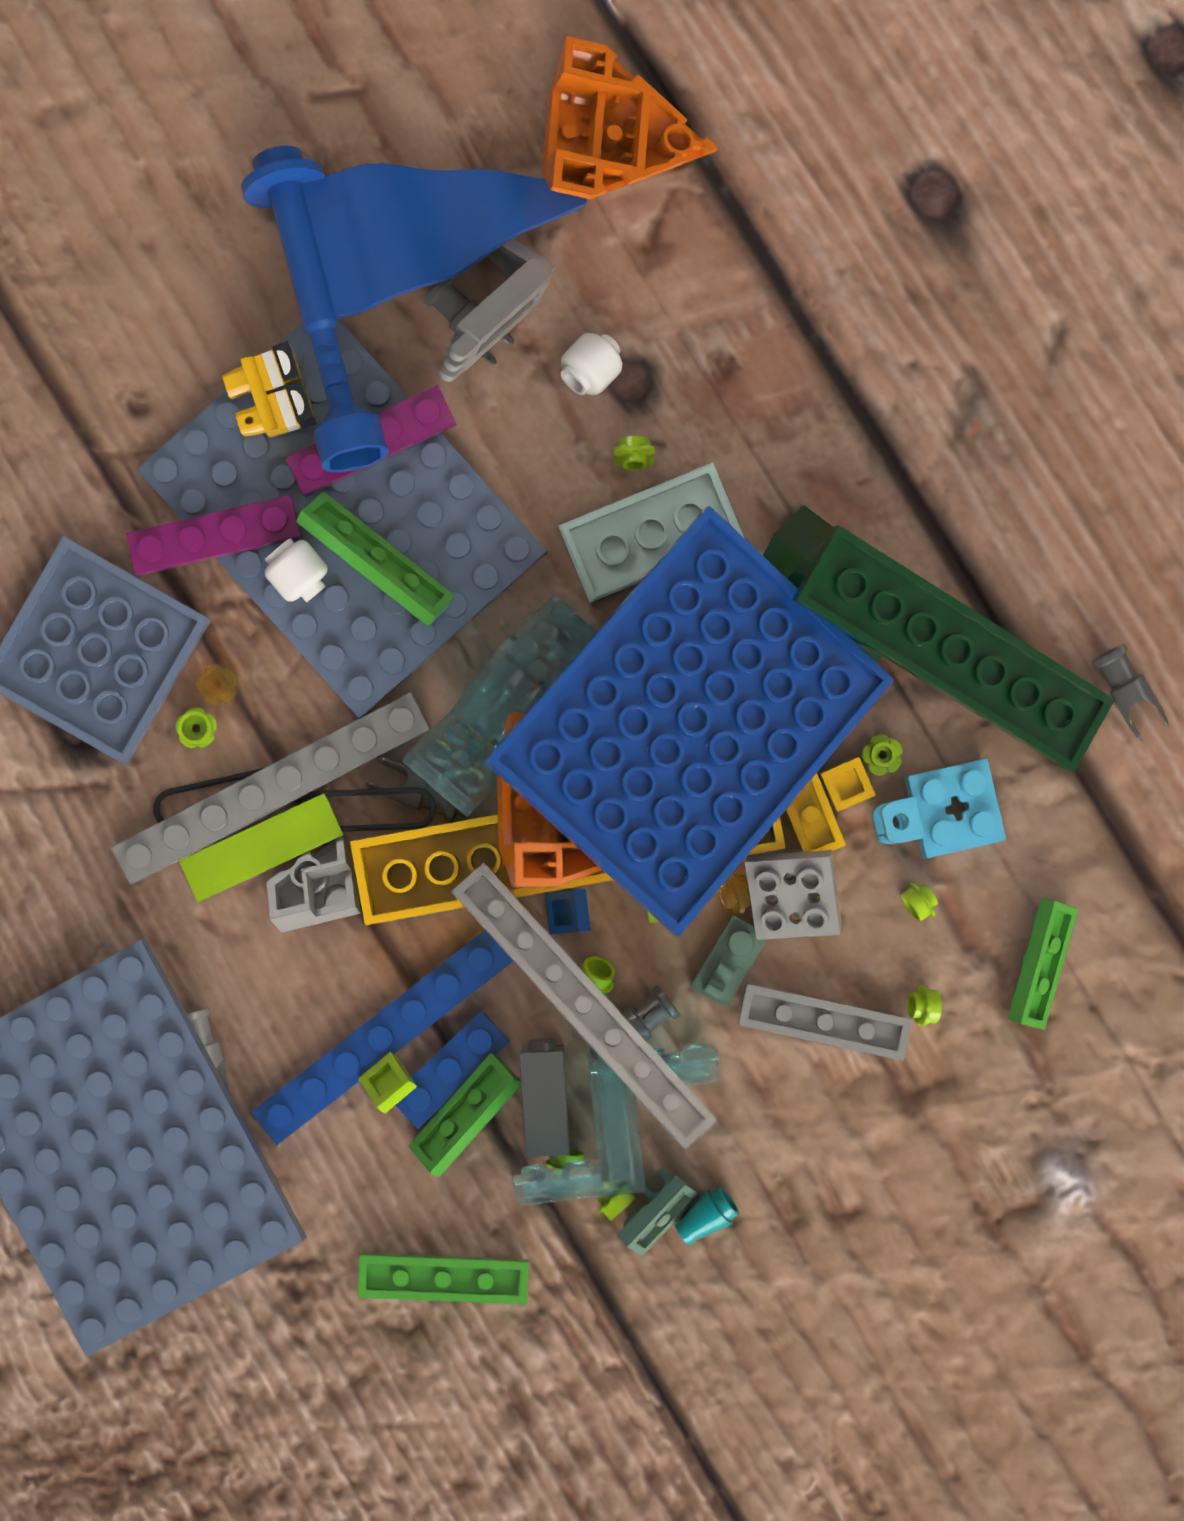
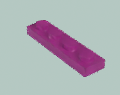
M438 385L376 414L381 419L389 449L388 455L381 461L457 425ZM316 443L285 457L305 498L368 468L365 467L347 472L326 471L322 468Z
M291 495L126 533L134 571L137 576L285 542L289 538L292 540L302 538L299 524L296 522L297 514Z

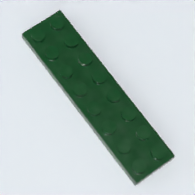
M841 526L833 527L792 599L813 614L1069 772H1075L1115 701L1114 698Z

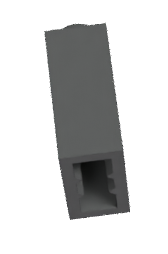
M555 1038L530 1039L529 1047H522L520 1051L526 1158L569 1155L570 1135L564 1045H555Z

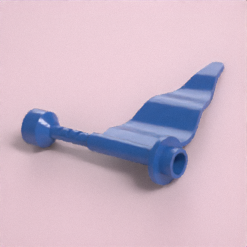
M295 146L269 148L254 157L252 161L254 171L245 177L241 184L244 200L248 204L260 208H273L304 331L311 337L330 410L314 431L317 450L324 470L329 472L358 470L381 461L389 453L380 417L354 404L335 332L338 324L337 319L362 313L399 295L456 277L475 266L512 238L584 207L587 201L586 198L551 191L545 179L498 170L466 169L443 171L379 163L350 167L325 176L322 165L314 160L304 159L301 150Z

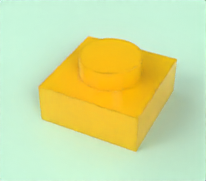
M860 757L819 774L835 812L876 796Z

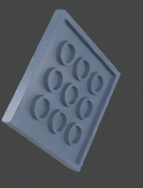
M63 536L0 644V694L122 764L128 765L211 620Z

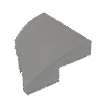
M343 832V836L330 841L313 855L309 851L297 859L292 868L279 872L266 882L270 920L281 933L361 914L355 872L345 832Z

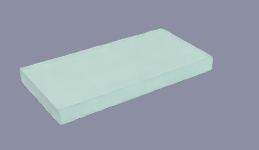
M713 463L558 526L590 604L638 585L698 515L708 506H711L744 538Z

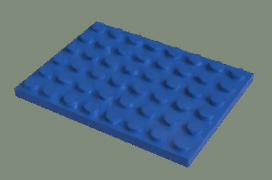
M711 506L706 507L483 761L675 936H680L894 681L846 633L794 602L792 599L798 588Z

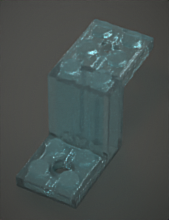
M553 595L497 648L451 711L409 750L402 762L468 817L497 787V774L483 761L502 740L509 713L527 712L598 630L594 629L575 613L569 604ZM453 760L458 761L464 767V769L457 766L453 762Z
M691 1044L682 1047V1052L665 1054L664 1049L654 1048V1051L686 1086L718 1082L719 1060L717 1048L708 1049L707 1044ZM597 1056V1062H588L599 1166H591L588 1160H578L565 1163V1169L548 1171L546 1165L521 1168L522 1174L512 1175L514 1194L519 1206L646 1192L636 1097L600 1056Z

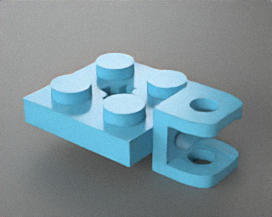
M988 758L904 777L908 798L881 804L871 812L878 842L882 844H896L918 839L922 859L1006 840ZM951 797H957L958 802L963 803L965 806V811L961 812V819L956 821L953 814L947 815L945 807L951 805ZM893 817H896L898 820L897 828L893 825Z

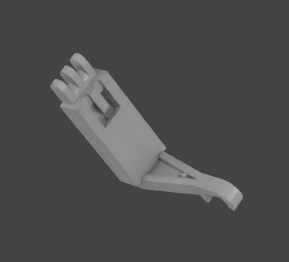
M514 238L487 256L508 279L458 323L455 329L457 332L452 336L451 344L445 350L444 355L446 358L439 371V375L444 381L451 382L463 371L470 368L538 306L553 276L555 267Z

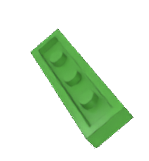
M324 491L299 514L296 522L426 626L429 627L453 601L455 595Z
M360 1253L357 1298L527 1305L529 1259Z

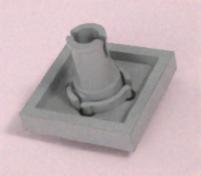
M832 850L747 856L745 867L756 940L841 935L842 921ZM767 896H770V899H774L776 896L778 900L775 902H770L767 899ZM794 913V917H799L801 915L802 919L794 920L791 918L790 914Z

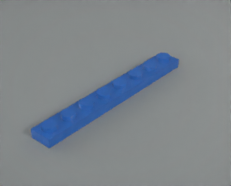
M484 930L251 1113L277 1146L358 1083V1078L389 1052L393 1054L398 1052L511 964L513 960Z

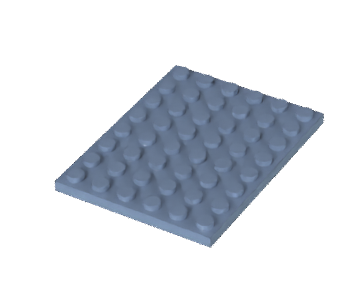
M337 319L338 324L335 332L354 404L377 414L409 399L342 322ZM301 323L280 343L288 341L293 349L318 424L271 438L266 433L244 437L240 432L235 413L256 406L252 393L231 400L227 391H225L143 463L137 471L181 520L288 495L293 497L298 518L301 511L324 491L455 595L449 607L428 627L300 525L302 538L292 541L294 543L299 540L307 541L328 566L326 575L321 579L326 587L307 603L302 597L292 602L286 601L265 577V569L269 565L265 559L284 542L216 558L360 719L546 555L547 551L441 433L305 498L285 457L316 443L314 431L330 410L311 337L304 331L303 323Z
M146 938L135 942L0 1018V1197L86 1357L288 1250L307 1238Z

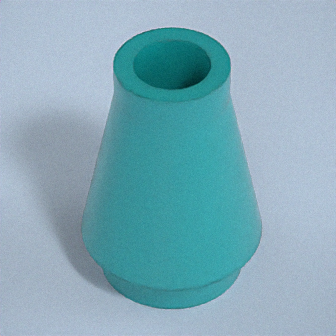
M718 1187L714 1191L708 1189L689 1212L675 1224V1228L683 1241L690 1245L700 1238L734 1224L733 1219L740 1212L725 1189L722 1187Z

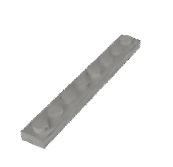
M410 692L111 847L129 884L134 885L375 760L377 757L430 731V728Z
M485 863L481 864L452 890V894L684 1150L717 1121L713 1114Z

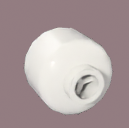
M584 333L561 356V377L565 384L579 395H585L586 393L589 395L600 394L622 371L619 345L606 334L600 336L595 333Z
M289 538L265 559L269 564L265 569V577L286 601L292 602L302 597L307 603L326 587L321 579L326 575L328 566L305 540H299L294 543Z

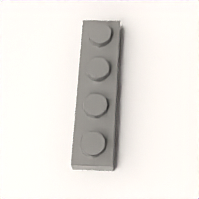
M746 983L737 1024L904 1061L913 1019Z

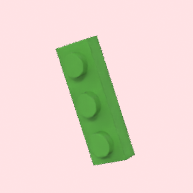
M1041 898L1038 911L1034 916L1033 930L1028 948L1022 958V969L1016 990L1011 998V1008L1007 1020L1045 1030L1078 908Z
M491 1052L408 1147L429 1173L440 1177L522 1085L521 1080L499 1056Z

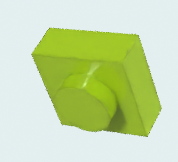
M392 1052L385 1055L358 1078L376 1108L384 1114L417 1087L399 1058Z

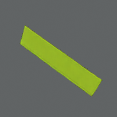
M325 793L196 852L180 860L179 863L198 903L341 837L343 832Z

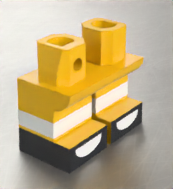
M288 341L272 346V350L260 355L240 359L241 367L222 375L226 391L231 400L252 393L256 406L235 413L240 432L244 437L266 433L271 438L318 424L296 357Z

